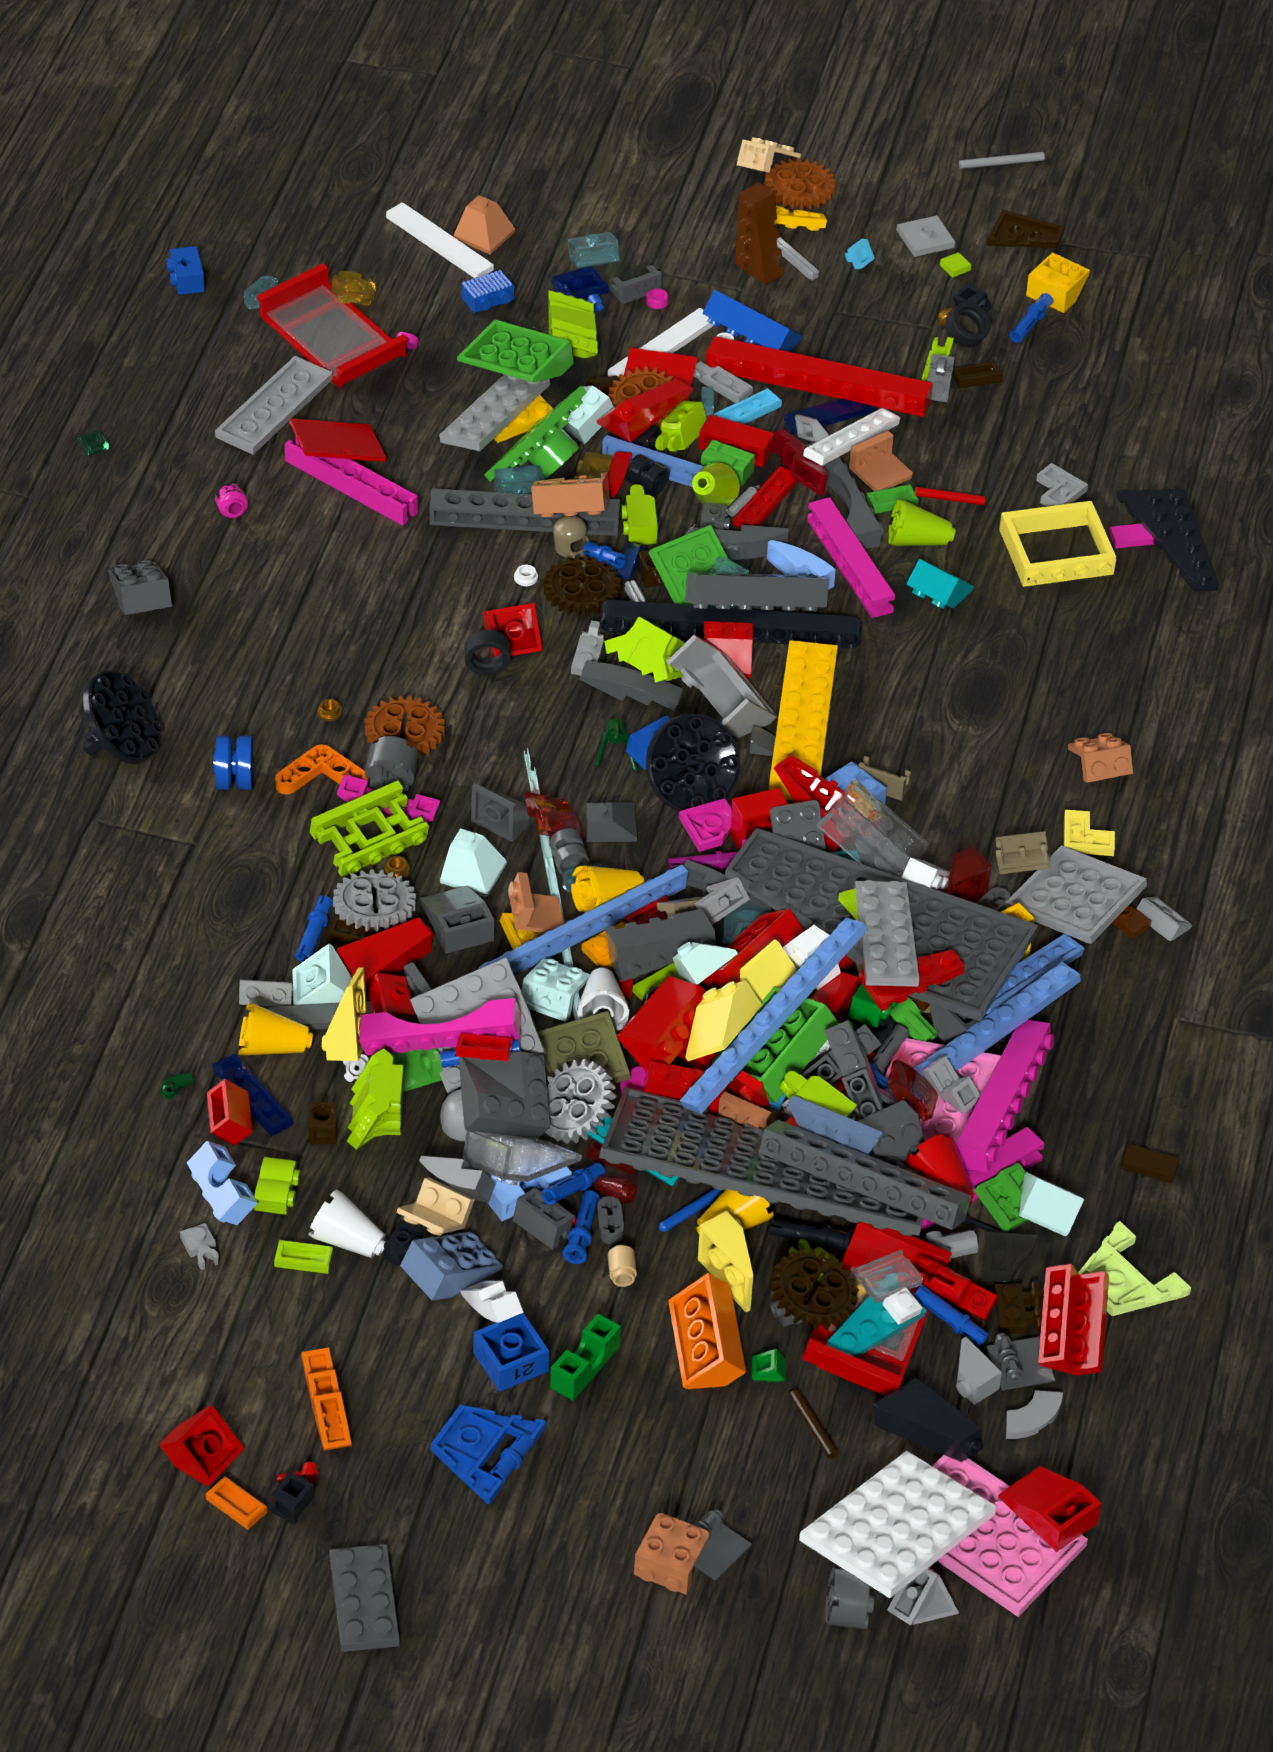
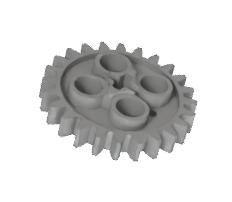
M373 869L370 870L369 874L361 870L360 876L351 873V879L344 877L343 883H337V889H334L333 907H335V914H339V919H346V925L355 923V929L365 926V931L374 927L375 931L379 932L380 927H384L387 930L389 925L395 927L399 925V922H407V917H412V911H415L416 904L414 887H409V881L402 882V876L394 878V872L384 875V870H381L378 874H375ZM372 887L376 888L377 913L373 912Z
M583 1059L580 1064L573 1060L572 1067L564 1063L562 1072L555 1069L556 1076L554 1078L547 1076L549 1081L547 1096L550 1128L545 1133L556 1141L562 1140L566 1144L569 1143L570 1139L578 1143L580 1136L588 1140L587 1132H592L596 1135L595 1127L597 1125L605 1126L602 1119L611 1117L607 1110L615 1108L610 1100L616 1098V1095L611 1092L616 1088L611 1083L613 1078L607 1074L605 1069L593 1061L589 1063Z

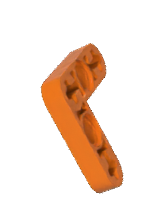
M321 744L314 746L279 771L275 777V787L279 793L292 794L320 773H324L339 785L344 774L367 781L368 778H366L363 769L331 747ZM341 766L344 767L345 770L338 772L335 771L334 768ZM301 767L310 768L307 772H301L298 769Z

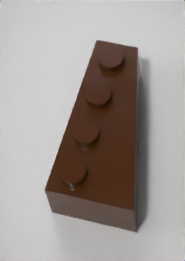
M758 182L739 193L735 264L766 285L784 275V267L780 266L779 259L782 258V251L777 247V239L780 235L774 223V220L777 219L775 196L771 190Z

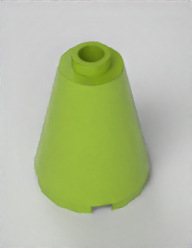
M711 463L704 466L694 476L692 487L698 501L702 505H704V502L725 504L728 507L739 495L740 482L736 472L728 465Z
M897 500L891 517H894L892 525L889 524L888 544L893 546L947 545L949 541H953L955 528L952 527V522L908 501Z

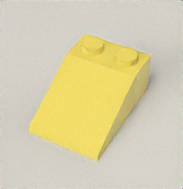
M364 968L357 969L344 992L326 1035L322 1037V1050L326 1051L327 1060L358 1061L364 1051L359 1042L361 1015L367 1014Z
M746 980L738 983L732 981L721 989L712 988L703 994L704 999L696 1007L685 1056L688 1061L726 1049L762 1007L761 1002Z
M725 1211L700 1225L698 1260L713 1276L731 1286L733 1299L745 1312L751 1310L753 1272L744 1231L740 1221L736 1218L734 1219L728 1211Z

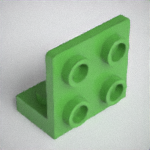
M437 1048L407 1051L405 1053H390L393 1056V1065H403V1092L442 1081L439 1074L442 1072V1062Z

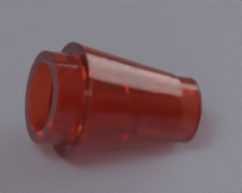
M599 1176L595 1183V1190L605 1196L617 1198L621 1205L625 1203H632L636 1196L637 1185L627 1178Z

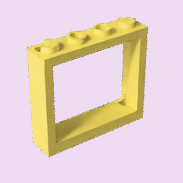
M1092 501L1001 513L1000 533L1023 587L1114 574L1116 555ZM1088 525L1100 554L1030 564L1018 534Z

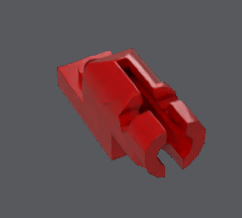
M921 1255L917 1260L921 1263L920 1267L931 1272L935 1277L930 1280L923 1273L912 1269L910 1279L920 1286L924 1284L944 1301L986 1322L998 1300V1296L974 1284L972 1280L956 1273L952 1269Z

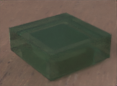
M99 430L77 437L78 444L87 457L109 450L108 442Z

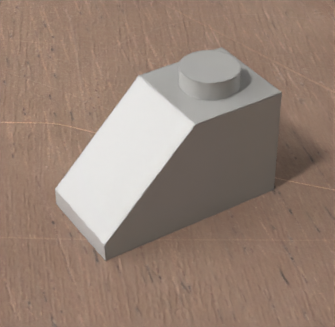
M964 1337L961 1340L956 1387L963 1397H967L975 1405L1000 1389L1002 1372L967 1337Z

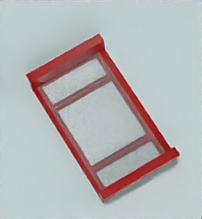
M323 263L257 295V300L260 302V317L308 361L333 372L332 382L339 389L342 388L343 384L399 356L406 357L408 338L402 334L391 339L329 284L328 267Z

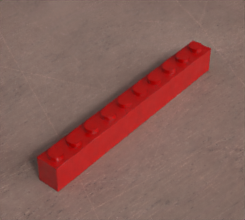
M717 336L713 338L706 351V365L711 368L719 366L734 376L921 417L925 416L932 401L933 383Z

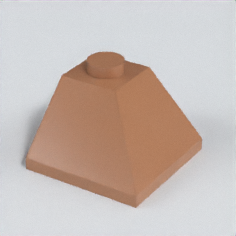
M478 195L466 206L454 233V238L491 255L515 232V228L496 202Z

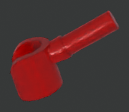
M306 1462L303 1465L302 1471L293 1474L305 1477L313 1484L319 1472L316 1471L317 1465L315 1463ZM289 1473L277 1475L278 1482L283 1481Z

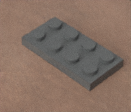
M387 1544L329 1550L341 1652L398 1647L399 1634Z

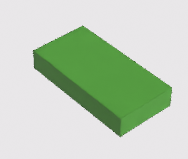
M911 484L869 492L866 496V500L870 507H872L874 514L892 511L897 500H905L918 506L919 499L914 495L915 492Z

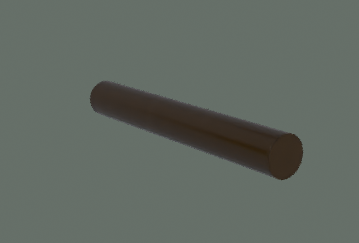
M799 1390L790 1392V1399L827 1457L832 1459L837 1456L838 1451Z

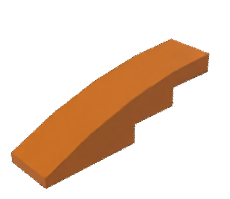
M329 1348L302 1352L303 1368L323 1450L351 1446L352 1443L342 1395L339 1392L336 1372L333 1369Z

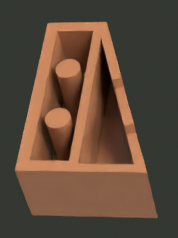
M608 472L600 473L601 478L587 479L586 475L579 476V479L572 480L557 478L534 481L531 486L534 514H540L541 517H552L555 515L554 513H564V516H574L578 512H587L588 515L601 514V511L605 510L610 501Z

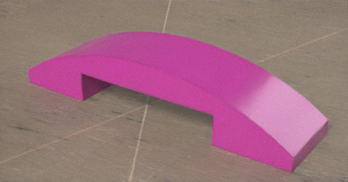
M344 774L337 795L344 801L350 802L375 790L368 788L367 780ZM416 794L414 800L408 799L406 807L401 809L410 821L422 817L423 822H431L434 820L440 800ZM389 807L381 810L385 818L392 816Z

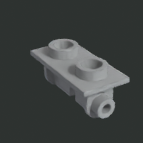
M240 980V1005L252 1003L258 1006H291L293 995L292 983Z

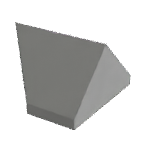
M929 1568L898 1591L887 1611L909 1625L960 1614L940 1575Z

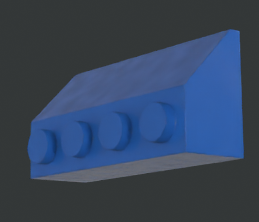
M714 290L702 313L709 317L707 322L718 328L722 324L727 327L726 332L737 338L741 334L746 337L745 342L754 345L760 344L764 347L790 352L804 337L717 290Z

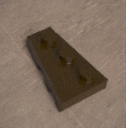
M1002 209L987 239V246L1057 248L1064 235L1065 227Z

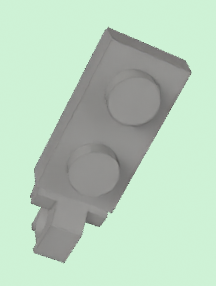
M701 361L696 364L694 376L701 383L734 403L746 399L753 393L751 385L719 366L711 368Z
M591 621L589 631L582 632V635H580L571 667V674L581 675L587 660L600 662L604 647V635L600 634V622Z

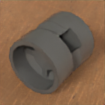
M568 828L552 835L549 840V846L560 874L571 877L576 867L589 866V857L578 831Z

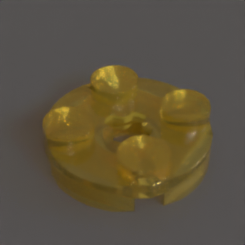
M340 271L337 276H333L331 289L337 295L339 302H353L368 306L374 298L376 285L369 278L368 282L361 279L362 274Z

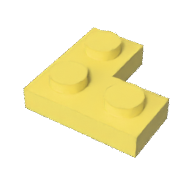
M1065 810L1064 847L1082 854L1114 856L1115 831L1091 830L1089 811Z

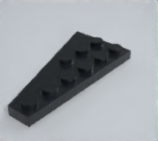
M1186 490L1118 491V501L1126 504L1128 513L1132 517L1136 516L1154 538L1153 543L1159 550L1163 549L1167 554L1166 558L1168 561L1175 563L1180 569L1179 574L1193 591H1217L1219 583Z

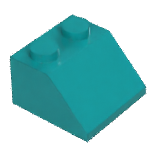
M921 559L918 560L906 584L913 588L912 593L921 598H925L926 595L933 598L931 603L942 609L946 605L955 608L975 587Z

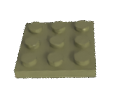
M608 1011L538 1031L546 1052L544 1054L546 1076L554 1078L556 1076L555 1069L562 1072L564 1063L572 1067L573 1060L581 1064L582 1060L585 1059L587 1062L591 1063L593 1061L605 1069L607 1074L613 1078L611 1080L613 1084L631 1079Z

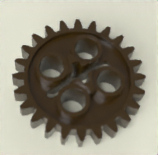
M575 556L573 561L566 557V563L557 561V566L551 565L550 571H546L543 584L544 594H546V600L551 601L552 607L559 605L558 611L567 609L568 615L573 611L576 612L578 617L581 612H585L588 617L591 611L599 615L600 606L604 601L619 600L621 578L618 577L617 571H613L612 565L605 567L606 561L597 563L596 557L592 561L588 560L587 556L583 560Z
M800 1249L797 1255L791 1251L788 1258L783 1256L780 1263L776 1264L770 1278L772 1284L769 1290L774 1291L772 1300H780L776 1308H785V1317L793 1315L794 1324L802 1320L804 1328H807L809 1323H811L815 1330H818L820 1324L828 1330L831 1323L837 1328L841 1321L845 1323L849 1315H852L858 1301L856 1295L859 1289L854 1287L857 1280L849 1278L851 1270H842L844 1262L834 1263V1255L827 1259L825 1258L824 1251H821L818 1256L815 1255L813 1249L810 1250L808 1255H806L803 1249ZM821 1273L825 1276L816 1289L808 1305H804L803 1303Z

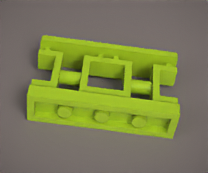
M398 780L312 818L310 834L314 840L318 839L320 844L332 840L340 852L335 854L333 864L339 867L338 873L341 877L351 873L354 874L369 864H377L391 854L397 855L409 846L421 844L427 838L428 823L423 822L422 817L410 821L401 809L406 807L408 797L406 794H402L403 787ZM389 807L392 816L385 818L381 810ZM375 821L383 834L367 840L359 827ZM399 824L404 831L395 835L396 832L392 826ZM346 826L349 835L342 837L338 829ZM356 843L361 851L352 854L349 845Z

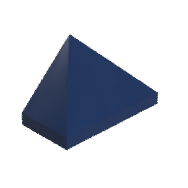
M628 541L620 552L625 555L626 558L623 560H626L622 568L613 566V571L618 572V577L630 580L638 567V552L650 549Z

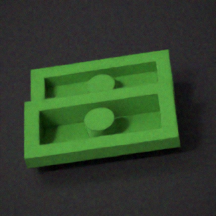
M1019 1163L1002 1170L996 1177L979 1184L973 1190L1001 1229L1006 1232L1028 1221L1019 1216L1023 1178L1026 1173Z

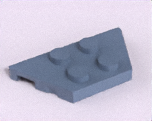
M794 1095L788 1101V1106L799 1128L866 1155L883 1136V1132Z

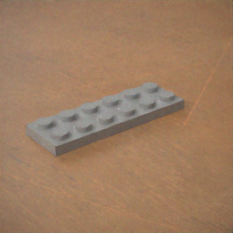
M294 356L215 430V438L254 455L290 421V418H293L333 380V372Z
M504 374L439 434L440 443L481 451L550 386V379L533 383Z
M855 881L858 921L863 922L868 929L860 938L866 985L918 987L919 973L907 882Z

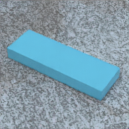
M767 388L714 413V416L746 424L782 407V400Z

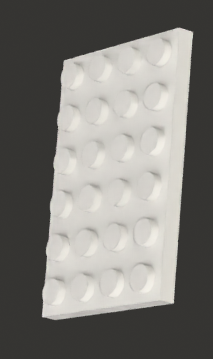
M905 1451L802 1530L799 1541L852 1573L888 1598H891L995 1515L996 1506L920 1458Z

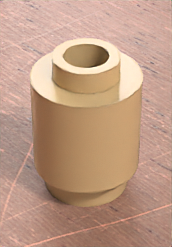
M617 1245L608 1252L609 1275L616 1286L626 1287L633 1284L637 1276L635 1252L626 1245Z

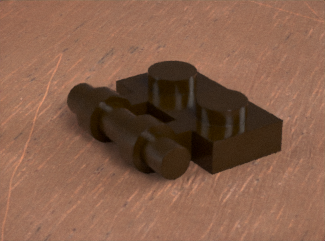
M1031 1282L1029 1292H1023L1022 1283L994 1284L993 1291L998 1296L995 1306L999 1334L1027 1333L1028 1325H1035L1036 1330L1041 1331L1044 1291L1041 1289L1039 1282ZM1025 1305H1032L1033 1310L1025 1311Z

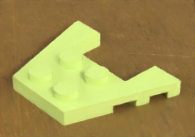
M1120 1221L1116 1223L1112 1233L1103 1240L1098 1251L1092 1254L1078 1272L1082 1275L1106 1271L1109 1275L1107 1312L1111 1316L1190 1295L1191 1287L1175 1272L1157 1284L1152 1285L1119 1254L1133 1245L1136 1240V1236Z

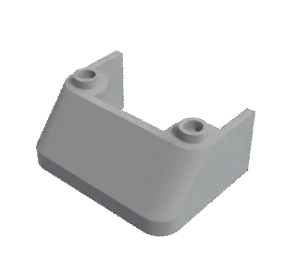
M693 635L667 661L670 666L683 674L681 679L690 688L695 686L700 689L722 716L721 724L729 730L732 736L740 738L751 733L753 725L762 728L771 724L777 718L776 713L736 664L723 651L698 636Z

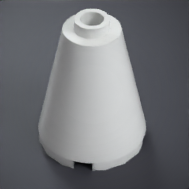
M606 968L595 969L590 973L577 1008L578 1020L608 1011L615 1032H618L628 1022L629 1006L613 972Z
M337 1189L333 1191L330 1196L334 1199L331 1203L324 1202L310 1228L314 1231L309 1232L308 1235L313 1239L372 1258L375 1254L380 1256L384 1251L386 1235L343 1192Z

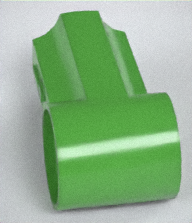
M907 997L906 1001L897 1003L895 1007L891 1008L890 1017L893 1020V1025L905 1027L909 1031L911 1039L932 1043L938 1036V1032L921 1015L919 1008L909 997Z

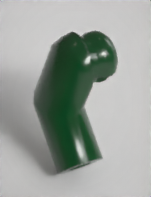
M191 1072L167 1077L160 1088L161 1096L167 1100L173 1099L181 1087L193 1085Z

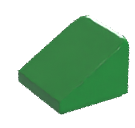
M778 1349L752 1356V1379L754 1381H786V1360Z

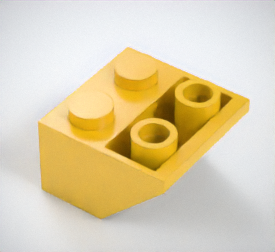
M1052 252L1028 275L1026 296L1037 301L1043 293H1048L1054 300L1050 307L1064 313L1076 302L1090 274V270Z

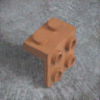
M889 431L851 447L849 468L873 491L889 489L912 478V471L892 454L894 435Z
M1111 733L1099 734L1098 738L1090 740L1089 738L1075 739V743L1068 744V749L1081 757L1083 780L1087 783L1133 774L1130 745L1120 738L1112 736Z
M517 872L514 882L510 883L508 889L515 929L545 933L563 925L564 921L559 899L554 896L532 894L528 874Z
M724 1092L719 1099L718 1117L728 1118L742 1127L748 1123L764 1130L779 1120L777 1115L780 1112L771 1107L769 1110L763 1109L727 1092Z
M657 1514L635 1554L634 1575L639 1576L644 1581H652L665 1586L671 1591H678L687 1595L691 1588L692 1570L709 1539V1532L666 1514Z

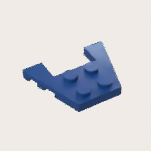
M460 1405L432 1441L431 1451L485 1503L490 1505L503 1488V1480L481 1469L507 1434L517 1438L520 1433H524L531 1437L535 1444L546 1429V1421L536 1419L535 1422L522 1420V1416L514 1414L510 1417L495 1415V1411Z

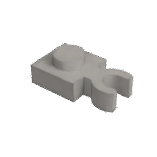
M206 1223L180 1231V1239L190 1258L198 1255V1266L202 1270L205 1269L206 1259L213 1260L215 1265L219 1264L218 1253L215 1250L216 1242Z

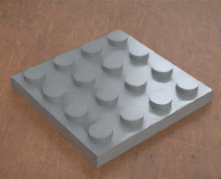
M1061 845L1050 857V868L1037 870L1005 902V906L1007 909L1020 903L1035 918L1034 922L1092 944L1147 887V880L1144 877Z
M507 958L410 999L420 1024H439L464 1017L479 1009L488 1001L515 998L521 1011L519 1040L522 1052L538 1055L546 1054ZM456 1047L437 1048L440 1054L441 1051L456 1050ZM459 1065L446 1068L442 1066V1072L439 1074L447 1093L450 1095L455 1090L461 1089Z

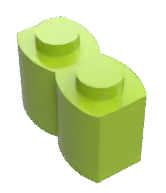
M264 1157L254 1197L258 1202L254 1207L255 1211L287 1215L289 1207H294L296 1191H293L294 1186H299L301 1170H297L296 1161Z

